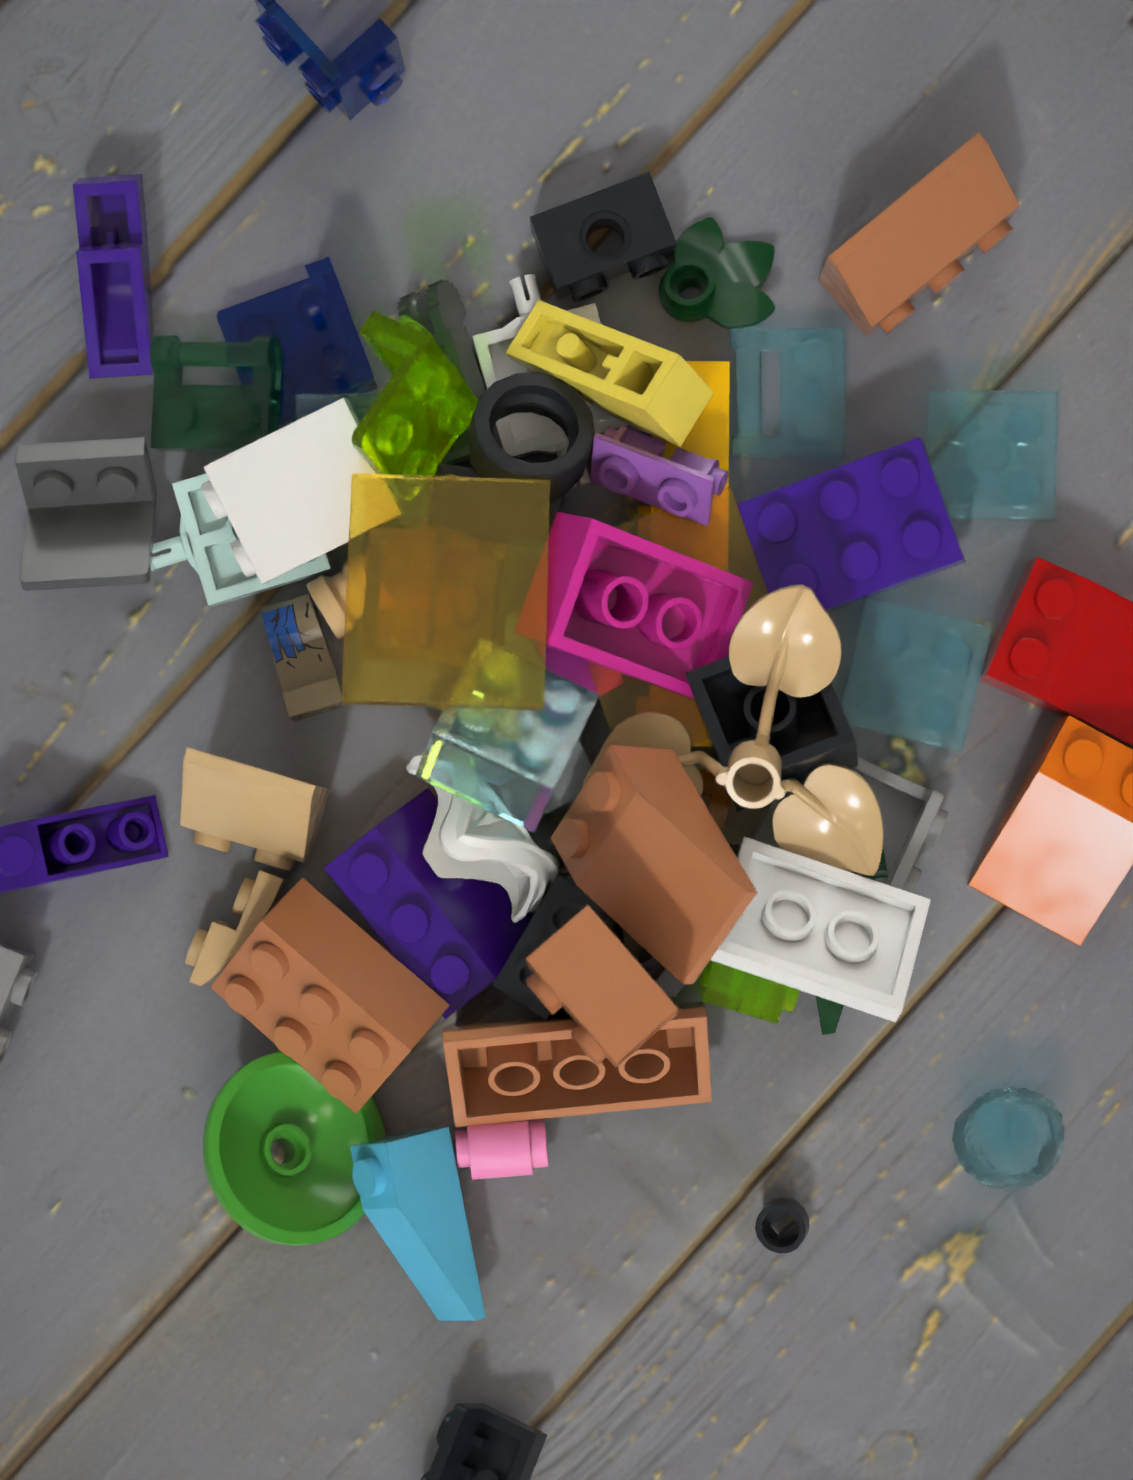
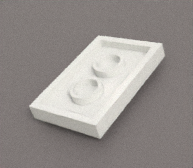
M744 837L736 857L755 887L757 894L710 960L896 1022L903 1010L931 899Z

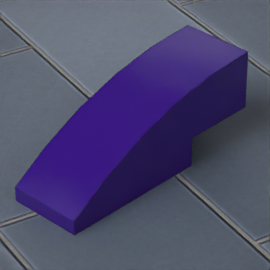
M142 174L78 178L73 183L79 249L76 251L89 379L153 375L152 300Z

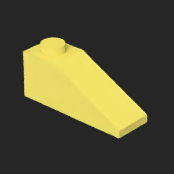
M540 300L533 307L505 353L510 359L535 373H541L564 381L579 392L585 401L628 425L680 447L714 393L679 354Z

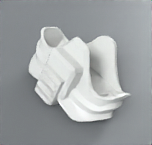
M460 738L445 739L442 741L441 747L426 749L422 755L414 756L406 766L410 774L424 778L435 788L438 794L436 816L422 854L434 873L440 878L477 879L501 884L507 890L512 903L511 919L516 923L523 919L527 913L536 912L555 878L560 874L559 861L551 853L540 849L535 844L510 801L486 775L480 764L481 754L479 747L472 742Z

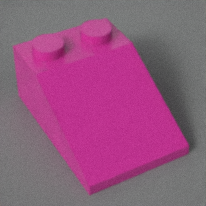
M557 512L514 635L694 699L685 673L728 657L732 633L743 615L754 582L593 518Z

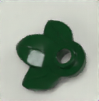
M712 217L693 224L678 238L675 250V264L661 278L659 297L663 309L671 317L680 321L695 322L707 318L727 329H741L766 320L775 311V305L770 297L759 288L762 287L770 275L775 256L774 245L761 241L724 243L720 227ZM687 288H697L702 291V294L694 299H683L680 297L681 293Z

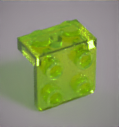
M372 311L359 330V333L392 376L352 434V445L396 498L410 503L415 500L422 488L432 481L437 467L457 437L469 427L478 399L459 375L458 369L448 360L434 341L433 335L423 325L407 316H401L399 321H395L376 311Z

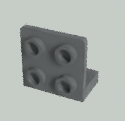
M145 437L17 445L15 464L27 506L20 569L22 589L32 591L148 583L151 579L157 490Z

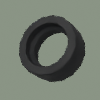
M518 373L498 380L479 397L468 436L470 462L481 481L502 496L521 502L551 500L567 493L583 477L595 436L592 412L581 394L560 379L541 373ZM532 412L548 417L559 425L568 437L569 445L566 454L550 462L529 463L513 458L501 449L493 436L495 424L499 419L513 413Z

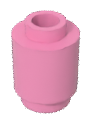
M545 1118L467 1126L466 1129H455L458 1168L470 1167L472 1180L533 1175V1168L549 1167Z

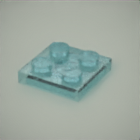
M929 390L927 454L951 520H1055L1058 391Z
M867 597L840 703L848 724L874 732L962 752L992 627Z

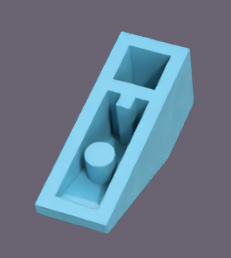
M449 1127L410 1130L350 1146L354 1164L352 1178L354 1186L360 1195L362 1210L438 1321H476L486 1318Z

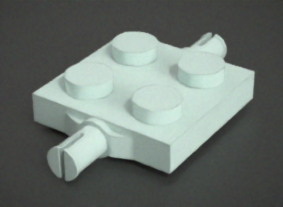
M207 474L172 483L181 513L180 536L153 543L151 570L155 571L158 568L188 560L200 576L208 606L214 607L332 571L328 554L325 553L265 584H261L257 574L247 578L230 546L231 542L239 538L228 516L217 519L203 493L201 485L210 481Z

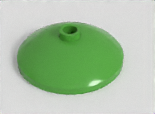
M279 1051L264 1055L245 1064L233 1073L217 1092L211 1103L204 1126V1166L217 1200L227 1214L246 1231L263 1240L281 1245L302 1246L315 1244L342 1234L365 1214L362 1210L360 1195L353 1183L352 1170L354 1164L350 1146L386 1137L385 1129L372 1096L355 1114L343 1102L330 1095L320 1082L291 1057ZM275 1141L280 1143L285 1151V1158L282 1163L275 1161L271 1153V1148Z

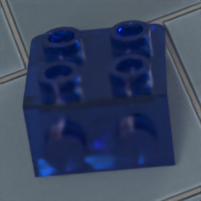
M254 0L260 16L254 21L264 34L262 37L263 42L284 66L288 67L295 60L299 65L298 70L307 80L304 86L328 113L338 107L351 120L370 102L375 106L384 103L401 86L403 79L400 75L406 70L398 37L380 18L331 62L275 0Z

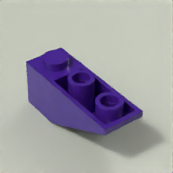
M152 795L0 826V894L169 857L156 796Z

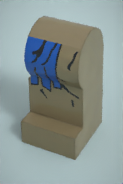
M304 594L261 607V614L274 654L272 659L282 689L281 694L288 718L295 722L348 706L349 704L311 594Z

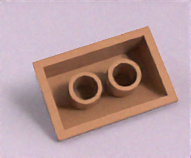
M978 132L828 256L818 281L865 337H868L879 327L887 335L916 311L910 303L912 299L928 286L935 294H938L965 271L964 267L959 263L964 256L977 246L986 254L1014 230L1008 220L1020 205L988 143Z

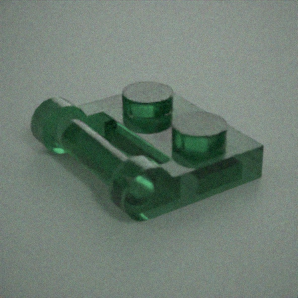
M159 335L153 338L150 347V360L154 369L150 448L158 451L234 452L279 430L282 346L276 335H255L251 342H181L177 335ZM183 367H252L254 371L253 385H182Z

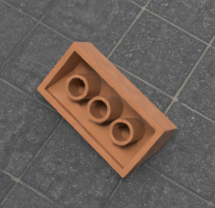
M702 1001L675 1004L679 1009L676 1016L616 1068L607 1058L596 1066L571 1037L570 1032L578 1024L570 1015H561L549 1020L539 1016L528 1019L446 1026L442 1032L455 1127L712 1102L706 1006Z

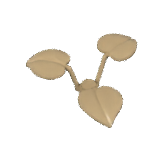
M804 585L780 588L765 595L743 614L732 633L729 646V661L733 674L744 684L767 687L756 739L738 745L731 753L727 767L722 766L703 751L690 752V733L675 718L657 712H644L626 718L610 732L584 779L583 786L610 745L673 749L700 796L703 791V777L696 764L702 765L714 774L716 782L719 785H726L730 797L743 807L761 808L771 803L775 798L781 799L775 807L772 820L774 839L780 849L845 871L864 875H874L879 867L883 848V821L877 798L867 781L856 771L836 763H823L816 766L808 774L804 784H801L794 778L781 781V757L777 750L768 744L778 690L780 689L793 697H807L816 694L831 683L837 674L841 662V639L837 627L817 599L813 590ZM789 791L792 792V793H790V794H788V795L785 796V792H789Z

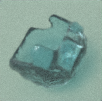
M1008 1087L991 1089L978 1097L954 1122L952 1142L958 1163L967 1174L992 1189L1013 1191L1031 1187L1048 1176L1059 1162L1065 1138V1126L1062 1122L1063 1115L1056 1108L1052 1100L1028 1088Z

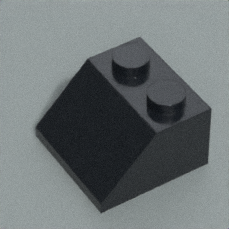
M729 656L685 673L716 761L724 767L728 766L730 755L738 745L756 739L767 687L747 685L739 681L732 672ZM832 683L818 693L807 697H793L780 689L778 690L768 744L772 745L781 757V781L794 778L801 784H804L808 774L816 766L823 763H836L847 766L850 769L858 766L856 740ZM732 799L737 812L747 809Z

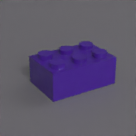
M921 437L737 504L768 594L780 588L804 585L813 590L826 612L966 562Z

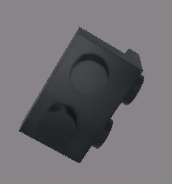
M457 1403L453 1411L446 1415L437 1433L439 1448L430 1471L426 1472L420 1480H530L547 1434L484 1403Z

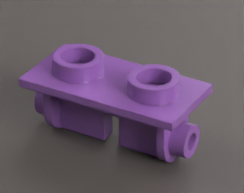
M622 425L619 430L608 427L604 435L595 434L590 482L606 487L615 493L624 494L666 510L673 515L708 526L711 517L713 494L720 495L728 479V471L719 468L718 460L713 458L707 459L681 448L676 449L670 460L662 458L666 448L665 442L633 431L625 425Z

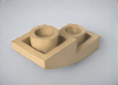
M259 870L255 881L249 878L244 879L232 909L233 914L241 916L238 927L221 920L212 921L209 931L200 928L197 930L185 960V964L194 967L189 982L203 986L221 974L259 922L279 902L289 878L268 870Z

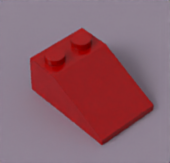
M1036 557L1028 562L1023 570L976 679L1061 717L1070 715L1117 742L1133 748V602L1094 581Z

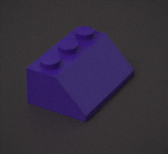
M427 788L371 829L325 866L324 869L397 960L450 1005L442 1014L446 1020L497 978L531 921L532 916L527 913L520 921L516 923L512 921V903L507 890L501 884L477 879L440 878L434 873L422 854L438 807V799Z

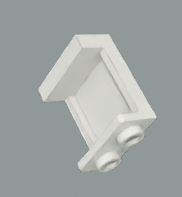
M344 397L203 467L210 480L201 485L206 500L217 519L228 516L239 538L230 543L233 554L245 576L248 578L257 574L261 584L268 583L335 548L405 515L349 399Z

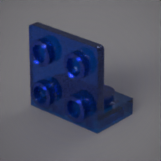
M329 257L305 265L309 278L225 308L217 313V320L256 425L262 431L311 414L343 397L351 399L378 389Z

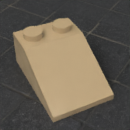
M187 747L183 759L180 826L196 830L192 841L194 843L229 853L232 842H237L257 848L254 861L291 871L294 860L303 863L310 860L331 789Z

